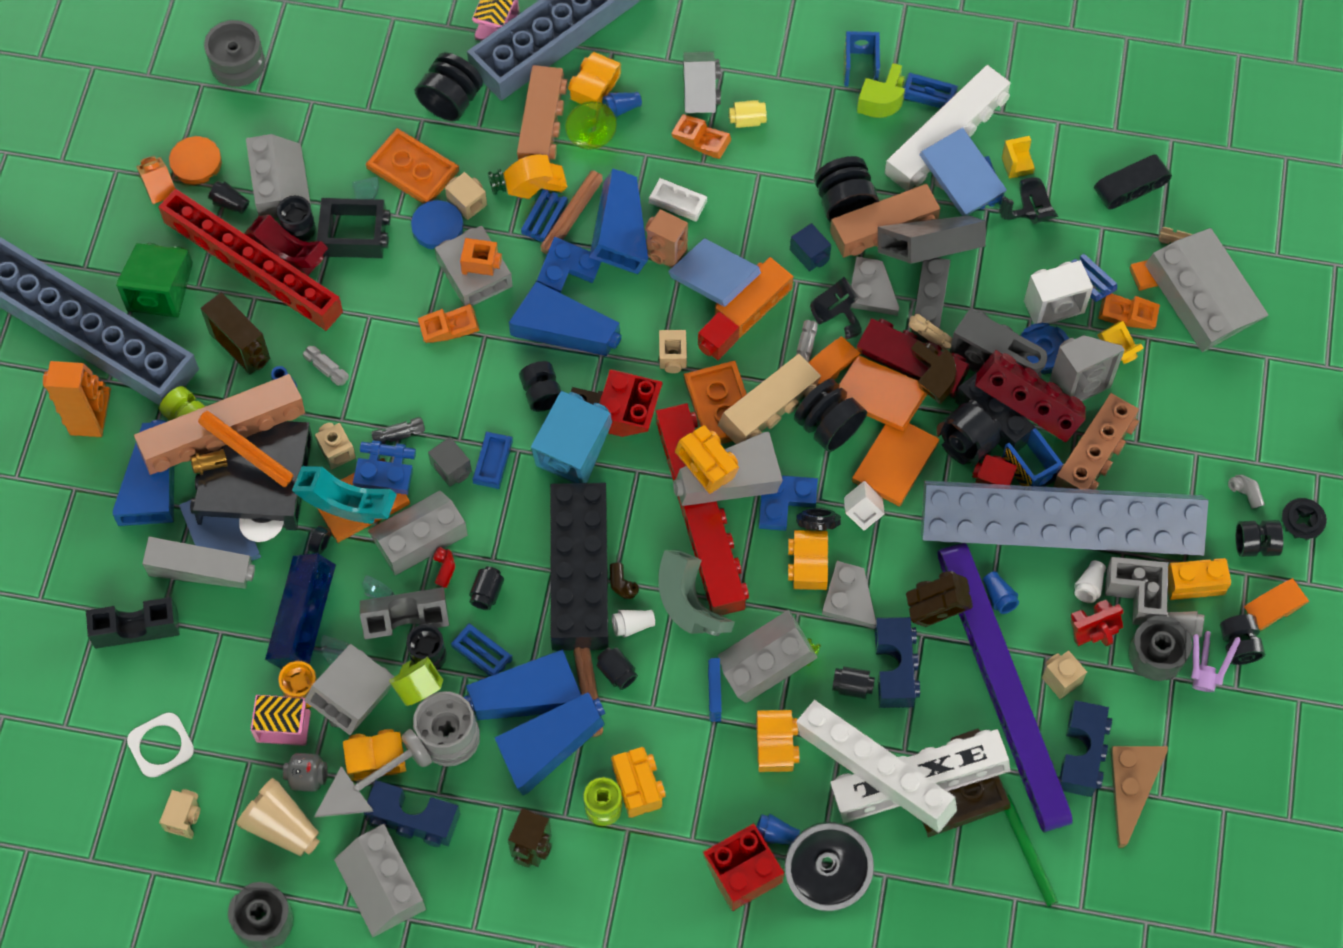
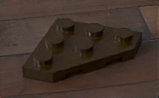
M977 728L952 737L950 741L974 737L980 730ZM997 775L947 791L955 797L957 811L939 833L924 822L922 824L927 836L931 837L1010 809V802L999 776Z

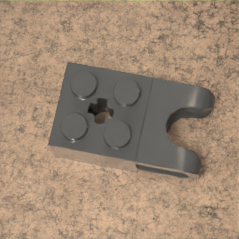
M971 308L968 310L954 331L949 351L951 354L956 353L964 357L969 365V369L977 373L992 353L997 350L1002 354L1007 353L1016 360V363L1024 368L1033 369L1041 378V371L1047 362V353L1042 347L1013 332L1007 325H1000L991 320L985 313L976 312ZM1036 356L1039 362L1031 363L1027 357Z

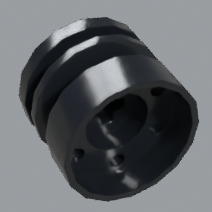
M444 52L437 56L434 63L428 69L429 73L423 76L414 90L418 101L429 112L443 120L454 122L461 118L469 106V101L474 99L482 87L483 80L479 72L465 59L455 54Z
M846 156L835 159L822 166L814 176V182L818 188V194L822 198V206L826 218L830 222L831 219L879 202L877 192L871 182V175L868 172L867 164L862 158Z
M833 378L822 382L814 388L801 402L794 414V420L800 426H803L806 432L811 433L815 431L814 439L827 452L834 451L846 443L857 432L867 416V410L853 397L846 399L847 391L839 388L840 385Z

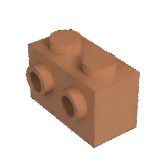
M661 209L655 217L652 216L648 220L645 231H647L646 245L648 256L655 263H663L672 268L688 250V222Z

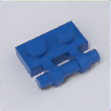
M375 440L372 443L361 442L360 452L369 453L370 457L369 459L358 458L353 486L367 489H391L395 493L408 495L413 467L403 463L405 458L415 459L416 449L407 448L405 444L398 443L396 446L384 445L381 441ZM380 455L394 457L393 463L379 461Z

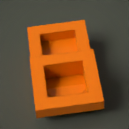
M684 114L671 133L673 138L686 146L717 159L721 158L731 141L729 133L709 128L705 120Z
M1111 293L1102 298L1098 319L1114 324L1123 321L1127 327L1155 329L1160 304L1138 296L1129 300Z
M471 304L447 313L441 309L418 318L425 343L455 339L480 331L474 308Z
M842 336L829 344L808 362L821 375L817 386L828 379L833 378L835 380L841 370L851 365L858 355L860 356L861 353Z
M1292 578L1245 605L1244 608L1248 614L1256 616L1259 629L1262 631L1283 616L1287 617L1309 603V600Z

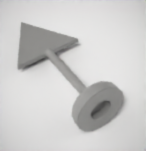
M411 729L404 732L402 741L407 751L356 785H354L344 769L340 767L315 817L373 812L359 792L361 789L410 757L421 767H426L432 763L426 748Z

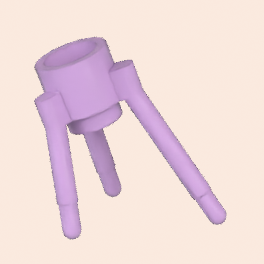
M1209 631L1205 632L1201 665H1199V636L1197 634L1193 636V670L1191 675L1193 689L1215 692L1216 685L1222 686L1224 675L1240 643L1239 637L1235 638L1218 674H1216V668L1207 666L1211 633Z

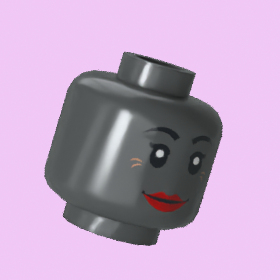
M295 753L290 758L289 763L284 764L283 779L288 780L289 787L294 791L316 792L320 789L321 785L326 784L328 775L327 762H323L318 754Z

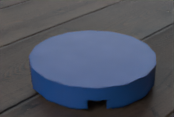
M436 200L427 202L418 207L412 216L411 227L413 237L420 245L427 249H434L443 241L452 240L462 235L463 232L462 214L456 206L446 201Z
M1049 323L1032 324L1023 330L1021 336L1046 351L1047 362L1041 374L1052 373L1060 345L1069 337L1061 328L1049 326ZM1036 356L1027 357L1031 363L1039 362Z

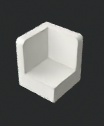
M865 481L844 497L845 513L862 530H866L885 514L883 498Z

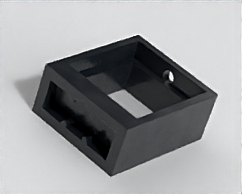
M321 198L317 241H322L328 247L323 256L383 258L384 248H388L389 235L388 232H385V228L390 226L391 212L386 210L384 199ZM334 216H376L374 239L332 238Z

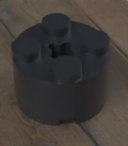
M970 400L967 403H962L939 423L936 432L938 437L942 435L944 443L941 445L950 457L960 464L965 465L969 462L972 463L971 466H975L999 444V432L1002 430V426L997 419L990 417L982 410L976 401Z

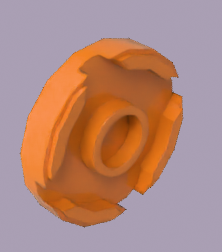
M194 136L183 139L173 147L169 156L172 173L185 184L197 185L208 182L209 178L217 175L222 165L220 150L213 141L205 137Z

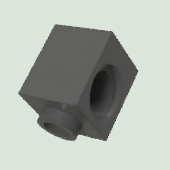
M451 437L428 452L430 464L449 487L455 483L463 482L472 472L469 458Z

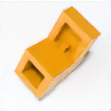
M548 155L524 157L513 163L503 173L508 195L530 199L541 188L560 193L567 188L563 167L549 163Z

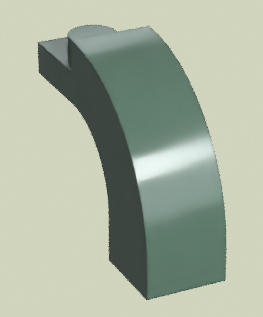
M664 550L659 568L658 583L663 605L672 620L683 630L691 634L708 633L719 636L720 633L732 632L735 622L709 611L701 604L697 597L695 581L701 559L680 550Z

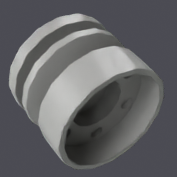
M450 691L437 692L425 698L418 705L414 714V729L433 763L442 766H456L467 761L476 752L480 743V730L474 712L465 698Z

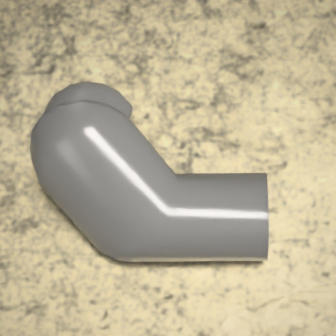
M1236 475L1229 479V489L1233 492L1238 491L1247 495L1251 509L1265 505L1259 484L1255 480L1245 475Z

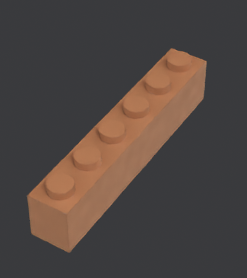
M290 374L134 434V438L147 470L151 475L156 472H163L179 463L191 461L190 457H194L195 453L202 455L227 445L198 423L199 417L205 411L211 412L241 436L247 438L257 432L269 430L282 422L294 420L300 415L305 414L302 397Z

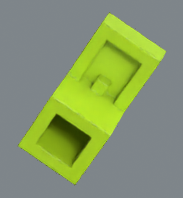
M892 63L886 83L868 78L865 79L858 99L857 113L883 118L893 115L901 108L905 94V88H902L905 77L901 76L902 65Z
M426 657L416 664L412 660L403 664L399 674L391 678L389 682L403 703L409 706L440 690L443 678L430 659Z

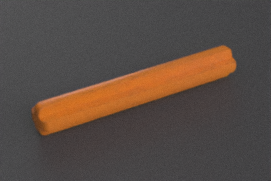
M205 411L199 417L198 423L280 485L286 487L292 481L293 474L211 412Z

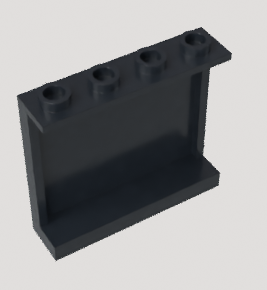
M285 421L273 426L269 430L260 431L245 438L293 474L292 481L286 487L280 485L228 445L220 448L225 452L226 467L203 471L202 475L196 474L195 489L197 493L196 497L191 499L190 511L191 514L195 515L197 525H202L203 516L284 521L286 530L297 531L302 498L296 495L292 489L301 466L308 467L312 443L310 423Z

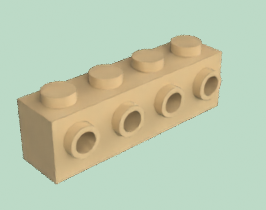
M797 354L723 413L718 426L735 444L761 434V431L766 427L772 429L781 420V415L785 412L788 414L792 413L799 406V401L817 387L821 375L800 354Z

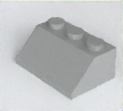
M273 134L246 138L258 215L270 214L273 218H278L277 207L288 196H302L310 203L301 144Z
M1085 335L1075 340L1074 338H1069L1060 345L1049 382L1058 385L1062 392L1068 396H1075L1084 401L1111 388L1124 353V348L1122 345Z
M441 491L432 494L368 530V533L395 576L434 555L436 548L442 547L444 549L468 536L464 519L452 500Z
M790 610L785 611L717 655L720 658V664L725 677L737 697L745 703H748L818 658Z
M384 824L357 837L334 859L372 937L426 910L423 899Z

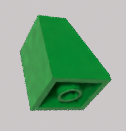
M136 243L116 284L126 310L129 312L179 318L193 264L189 250L179 246L163 247L154 243Z

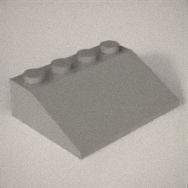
M1211 228L1165 246L1154 252L1145 263L1150 274L1202 353L1268 316V313Z

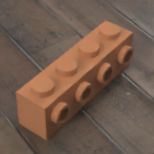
M532 65L517 150L518 160L531 155H548L550 163L551 159L555 160L557 144H554V138H559L560 122H557L558 116H563L564 101L561 100L562 94L566 95L568 79L563 78V68Z
M924 184L831 219L830 234L843 258L849 255L856 256L865 249L873 246L878 247L879 226L939 219L941 208L928 185Z
M1110 393L1058 473L1053 487L1097 490L1100 484L1097 482L1100 474L1106 476L1113 464L1110 461L1113 454L1119 455L1126 444V441L1123 440L1127 433L1132 435L1138 426L1139 420L1136 417L1139 408Z

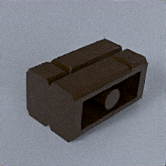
M946 571L939 574V579L917 583L915 589L906 593L907 602L910 606L911 621L914 624L928 627L972 609L973 604L966 577L958 575L953 571Z

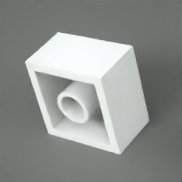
M1081 260L1073 263L1064 262L1050 270L1041 269L1030 276L1024 303L1034 324L1042 322L1050 324L1085 313L1093 286Z

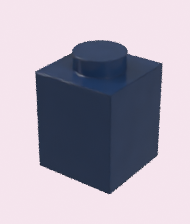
M811 223L791 236L790 251L810 272L816 267L824 266L829 261L831 244Z

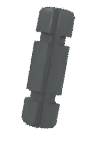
M421 417L410 419L411 422L409 423L404 421L385 427L386 430L383 431L382 429L374 430L371 432L372 440L381 441L382 444H386L385 441L388 440L394 442L410 437L411 433L415 435L423 433L425 426Z

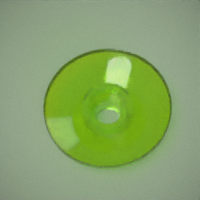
M585 102L570 112L565 128L569 140L574 145L582 149L592 150L606 145L613 138L617 128V121L613 111L607 105L600 102ZM591 127L597 128L593 132L588 131Z

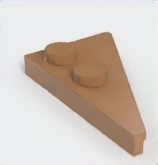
M1112 746L1110 749L1118 848H1124L1129 842L1167 754L1168 746Z

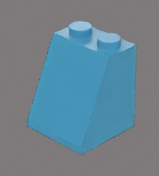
M561 391L531 445L536 466L570 482L587 483L612 424L609 410L599 403L592 405L584 401L582 396L574 392L568 394Z

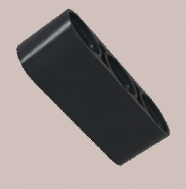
M1154 154L1103 177L1095 184L1094 190L1107 209L1112 210L1164 186L1170 181L1172 175L1160 157Z

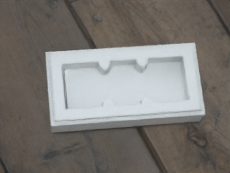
M660 178L649 197V203L697 222L707 203V196Z

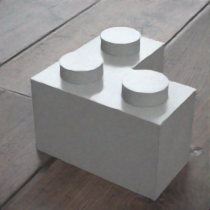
M1111 557L1106 569L1105 596L1133 598L1132 625H1141L1153 616H1167L1168 563Z

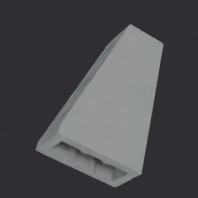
M763 432L725 449L727 453L731 452L738 460L739 469L732 481L724 486L722 485L711 494L705 490L687 466L681 468L676 480L673 481L675 496H679L681 505L777 493L783 480L770 433Z
M154 537L148 538L142 563L148 576L243 589H246L247 581H253L255 565L251 564L252 561L249 555Z

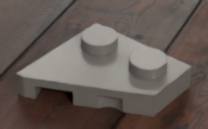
M856 257L851 287L859 298L852 304L851 308L898 316L899 305L883 261Z
M840 561L836 562L822 615L872 629L875 628L876 619L864 568Z

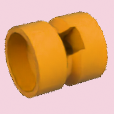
M302 661L290 662L284 666L278 678L283 696L306 698L311 686L317 680L313 668ZM306 703V709L312 707Z

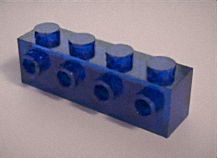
M318 553L297 555L292 558L265 657L266 661L281 669L294 661H302L310 665L336 564Z

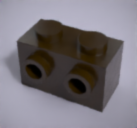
M521 808L508 839L511 857L514 858V862L524 867H530V865L539 867L541 860L548 858L552 848V843H549L552 836L549 818Z

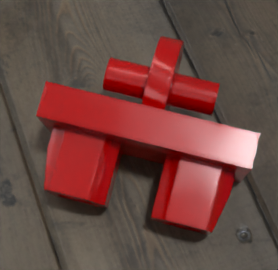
M1103 600L1094 606V614L1089 617L1082 610L1072 613L1071 625L1074 630V641L1077 646L1090 641L1095 643L1100 640L1106 647L1112 645V635L1119 633V629L1123 628L1121 618L1123 613L1122 607L1119 604L1112 606L1107 600Z

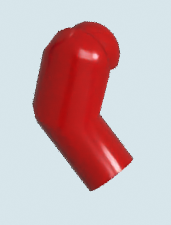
M438 547L434 552L433 559L440 562L441 568L434 583L447 588L456 568L452 551L448 548L445 550L442 547Z

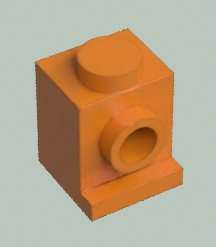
M465 238L460 259L462 274L467 275L469 272L493 276L494 270L500 269L502 262V253H498L497 242Z

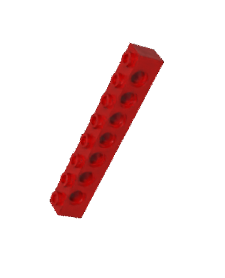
M176 188L159 205L161 216L166 225L325 331L343 313L339 296Z

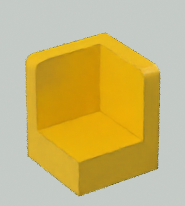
M1030 136L1005 141L1002 160L1009 179L1034 174L1035 167L1029 152L1031 145Z

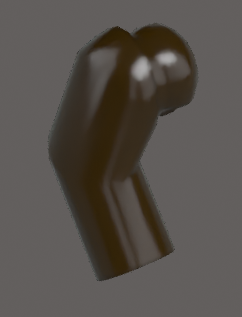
M622 563L610 564L611 589L624 599L635 598L639 592L638 584L636 582L632 584L631 581L624 579V565Z

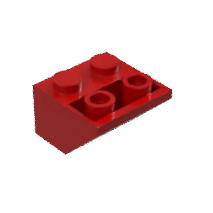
M610 369L599 403L605 406L611 413L612 424L608 434L624 437L648 432L663 382Z
M754 823L703 851L716 885L732 911L783 883L784 871Z

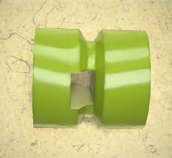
M180 386L171 390L163 398L159 410L170 421L206 406L202 402L196 401V397L186 387Z
M596 778L586 786L583 794L585 813L588 819L596 825H611L621 816V789L616 782L609 778Z

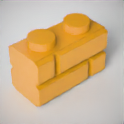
M705 425L681 438L675 450L676 454L710 494L722 485L724 486L732 481L739 469L738 460L731 452L727 453L722 447L717 433L714 431L710 432Z
M1226 558L1214 559L1213 561L1209 559L1170 563L1168 567V596L1170 600L1225 595L1231 585Z
M640 747L612 756L611 765L618 786L621 789V795L628 816L632 818L645 812L648 813L662 807V798L666 797L661 780L656 782L653 772L657 771L653 755H647L645 748Z

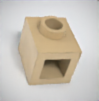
M465 172L459 177L452 178L445 187L447 201L456 206L467 220L487 206L486 192L483 190V186L476 178H471Z
M1068 650L1061 656L1059 653L1055 654L1045 663L1046 669L1042 679L1057 697L1062 699L1083 683L1087 671Z

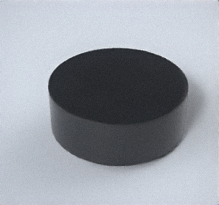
M318 526L310 538L308 550L317 555L322 554L331 537L330 530L323 526Z

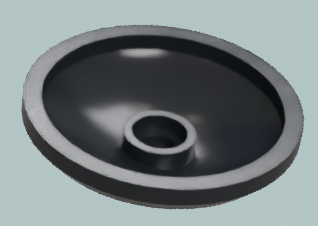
M818 823L803 830L791 843L785 858V876L793 894L801 902L817 910L835 911L852 905L866 892L873 876V856L867 842L857 831L841 823ZM825 857H830L832 861L829 865L824 866L821 864Z

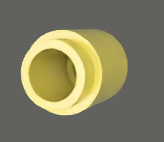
M758 100L734 102L733 108H729L730 123H735V128L760 126L761 123H766L765 102L759 103Z

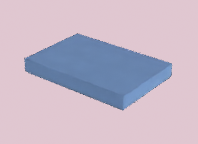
M963 127L924 149L919 154L962 216H968L1007 191Z
M705 238L668 271L672 279L724 307L761 274L759 266Z
M191 500L179 505L196 546L249 555L251 561L261 558L255 541H250L243 536L239 527L240 518L203 516L202 525H197L195 515L191 514L190 511Z

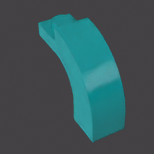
M301 466L292 489L296 495L320 510L340 518L373 524L375 519H388L397 496L391 489H367L347 484L334 477L323 467Z

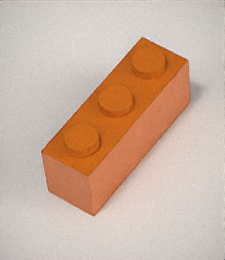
M771 257L764 263L760 262L757 264L761 274L725 307L718 303L715 305V315L720 311L740 327L739 339L792 290L794 276Z

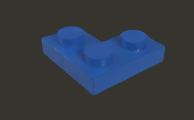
M554 237L536 281L559 293L563 288L568 273L593 283L601 261L590 258V251Z
M782 476L783 481L777 493L761 495L759 529L786 531L788 506L816 508L818 478Z

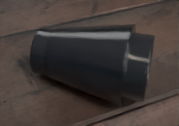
M217 181L211 188L208 199L212 200L214 205L241 214L246 211L250 202L226 181L223 183Z

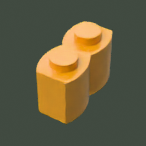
M593 52L589 58L585 57L580 66L581 72L577 77H572L568 90H570L571 100L598 111L602 107V98L607 96L613 89L621 75V63Z
M794 530V539H788V555H794V564H788V581H793V589L827 590L828 531Z
M792 710L757 711L758 772H792L794 763H799V746H793V736L798 735L796 722L798 719L792 718Z
M393 729L381 730L372 737H366L365 734H355L350 736L348 740L343 741L346 770L351 781L365 779L404 753L401 733L395 732ZM405 761L383 776L405 772Z

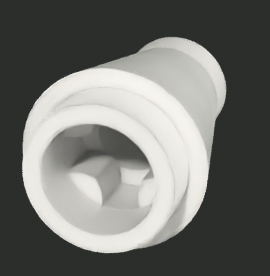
M1091 561L1089 567L1075 583L1074 594L1079 600L1085 603H1093L1096 599L1100 598L1106 566L1102 562Z
M618 610V613L612 614L614 633L616 636H623L625 638L655 626L653 611Z

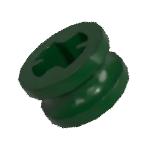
M498 169L496 173L488 172L493 194H497L499 190L506 192V184L501 169Z

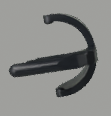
M1036 177L1025 178L1020 181V196L1023 209L1012 210L1014 202L1005 196L1002 197L999 208L1000 216L1004 220L1026 216L1032 223L1036 224L1059 217L1051 206L1042 180ZM1030 196L1032 197L1035 208L1042 207L1037 209L1038 215L1036 214L1032 206Z
M842 277L836 284L812 300L810 309L819 325L833 319L840 313H844L850 323L849 326L844 328L845 339L855 338L862 332L858 319L850 309L859 297L845 277ZM836 294L839 296L840 299L849 294V296L844 301H842L833 309L829 310V307H831L839 301L836 297Z

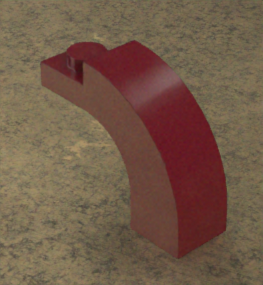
M270 214L258 216L244 232L245 235L307 276L323 261V254L328 249L322 241L304 242L288 233Z

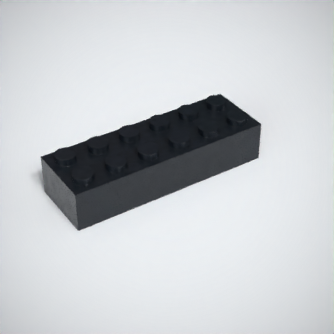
M606 483L551 484L552 651H573L578 647L582 649L589 648L590 650H605L609 648Z

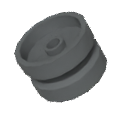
M229 20L219 23L206 35L204 42L205 52L212 75L218 82L227 86L240 87L252 83L264 71L265 57L258 32L252 25L244 21Z

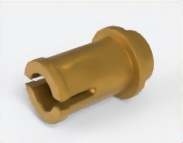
M223 449L203 455L195 453L194 457H190L194 474L200 473L202 475L203 471L227 466Z

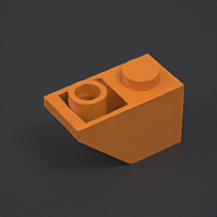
M151 156L141 160V165L136 166L151 202L155 204L165 200L175 190L166 165L160 157L155 158V156Z

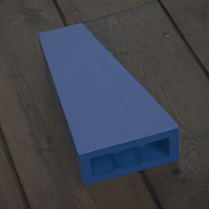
M612 169L603 182L589 257L635 274H639L648 261L637 177L624 171Z
M537 281L509 321L510 335L516 338L607 356L612 348L616 349L622 338L619 322Z
M153 420L151 421V423H142L139 432L145 431L147 429L165 423L166 421ZM136 443L113 508V517L118 526L174 522V466L169 467L163 472H156L150 475Z
M560 650L466 685L468 695L463 698L469 702L477 720L542 715L581 696L564 651Z
M587 692L495 737L513 781L522 795L529 793L605 725L601 716L606 714L599 698L593 700L590 693Z

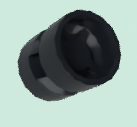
M298 195L284 198L277 207L280 225L297 239L304 242L310 240L316 231L310 203L307 199Z
M538 361L525 366L520 371L519 378L523 389L526 391V398L530 409L536 412L550 410L561 392L559 383L556 382V375L552 364L547 361Z
M1279 520L1261 521L1260 525L1256 521H1238L1235 539L1239 557L1257 556L1259 552L1263 556H1280L1282 554L1283 530Z
M1251 614L1237 615L1220 623L1223 640L1228 642L1225 646L1226 654L1235 638H1240V643L1230 664L1244 665L1264 658L1266 654L1261 638L1257 637L1260 630L1256 616Z
M426 624L416 626L410 631L406 642L410 659L416 664L428 657L436 670H439L444 665L447 656L442 633L438 628Z

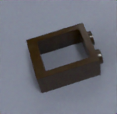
M222 292L200 308L209 334L249 375L256 370L262 369L268 360L271 359L263 333Z

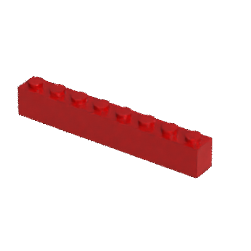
M688 403L656 410V425L673 481L676 480L679 470L686 466L675 452L678 442L681 438L693 433L695 428H698L695 412L690 413ZM677 496L694 556L701 559L699 573L710 611L721 616L745 610L746 599H749V592L746 583L740 582L738 574H742L741 565L738 557L733 558L731 549H734V542L731 533H726L724 525L727 524L724 509L718 508L717 501L682 506L680 498Z

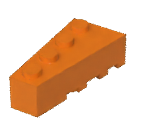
M50 361L49 369L43 375V386L47 389L49 398L53 401L56 412L59 413L62 419V424L66 426L70 435L102 437L111 388L105 387L106 384L103 381H99V377L93 375V372L84 363Z

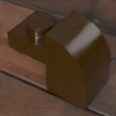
M917 341L911 348L912 355L929 368L918 381L919 388L941 405L952 392L957 381L955 360L947 349L940 356H937L939 352L931 344L926 342L923 345L920 341Z

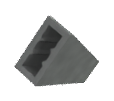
M972 216L878 227V253L911 264L986 246V221Z

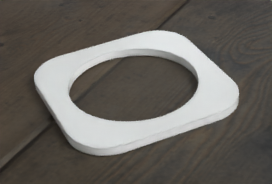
M164 713L133 729L127 738L128 746L142 773L150 778L158 777L187 762L194 753V746L179 717L173 713ZM156 726H169L175 729L181 737V749L178 755L172 761L162 765L147 762L140 752L142 737L147 731Z

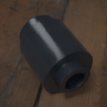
M487 566L485 569L478 570L469 593L472 606L481 610H491L492 605L496 604L504 582V577L500 575L501 572L498 569Z
M606 648L597 657L599 661L596 667L614 687L618 686L620 690H624L637 679L636 668L619 648Z
M843 666V669L836 668L832 691H838L839 695L866 699L867 694L873 693L875 677H870V671L845 666Z

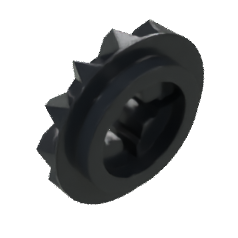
M1294 499L1282 511L1281 522L1285 526V532L1289 531L1293 534L1294 539L1303 538L1307 541L1310 538H1317L1326 527L1327 517L1325 511L1318 503L1311 499ZM1299 515L1302 518L1306 516L1309 517L1310 515H1312L1309 521L1307 522L1308 525H1306L1305 523L1296 524V522L1299 519Z
M811 508L797 514L796 522L798 526L807 530L826 531L841 525V516L830 509Z

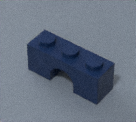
M911 617L876 618L874 628L876 655H890L899 664V667L895 670L879 672L877 681L879 708H912L915 699L920 698V681H915L914 671H918L919 667L918 654H913L912 644L917 643L916 627H911Z
M1074 701L1070 710L1066 736L1082 741L1087 749V753L1082 756L1065 755L1059 776L1064 792L1092 797L1096 788L1101 789L1104 772L1099 771L1100 762H1105L1108 745L1103 744L1105 734H1110L1112 718L1108 717L1109 707Z
M375 780L367 801L373 812L363 813L370 826L377 828L384 824L385 827L396 830V833L402 837L412 838L417 836L423 838L425 843L434 847H440L441 844L449 846L460 817L458 805L430 797L428 805L423 812L417 815H409L402 810L406 798L403 788Z

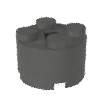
M1159 615L1147 619L1138 627L1129 646V658L1136 674L1155 681L1173 679L1178 675L1192 649L1191 636L1187 629L1185 630L1179 624V621L1169 616Z
M255 882L245 886L243 890L232 898L228 908V919L235 934L246 946L250 948H274L286 941L293 925V912L286 897L278 888L266 882ZM261 912L266 913V916L262 917L261 920L256 919V917L261 916Z

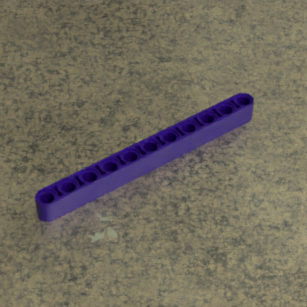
M966 543L937 550V557L942 573L953 571L958 575L966 577L968 580L973 608L960 613L959 617L1038 824L1043 832L1073 824L1070 807L970 550Z

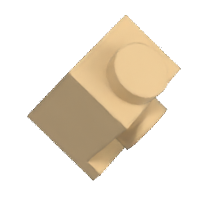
M659 330L660 369H665L668 373H678L681 369L687 368L686 330Z
M326 423L319 428V432L315 434V437L331 470L356 458L353 445L340 423L336 425Z
M185 789L181 792L171 791L159 822L164 831L190 839L193 838L194 833L190 827L192 824H196L200 815V807H198L199 804L197 802L198 794Z

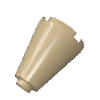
M272 778L259 791L260 794L255 800L249 803L236 823L241 829L299 856H302L304 853L310 855L320 843L316 838L319 832L281 784Z

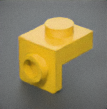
M1123 321L1097 334L1100 340L1122 345L1124 348L1121 358L1123 364L1138 357L1136 353L1144 349L1142 344L1135 345Z

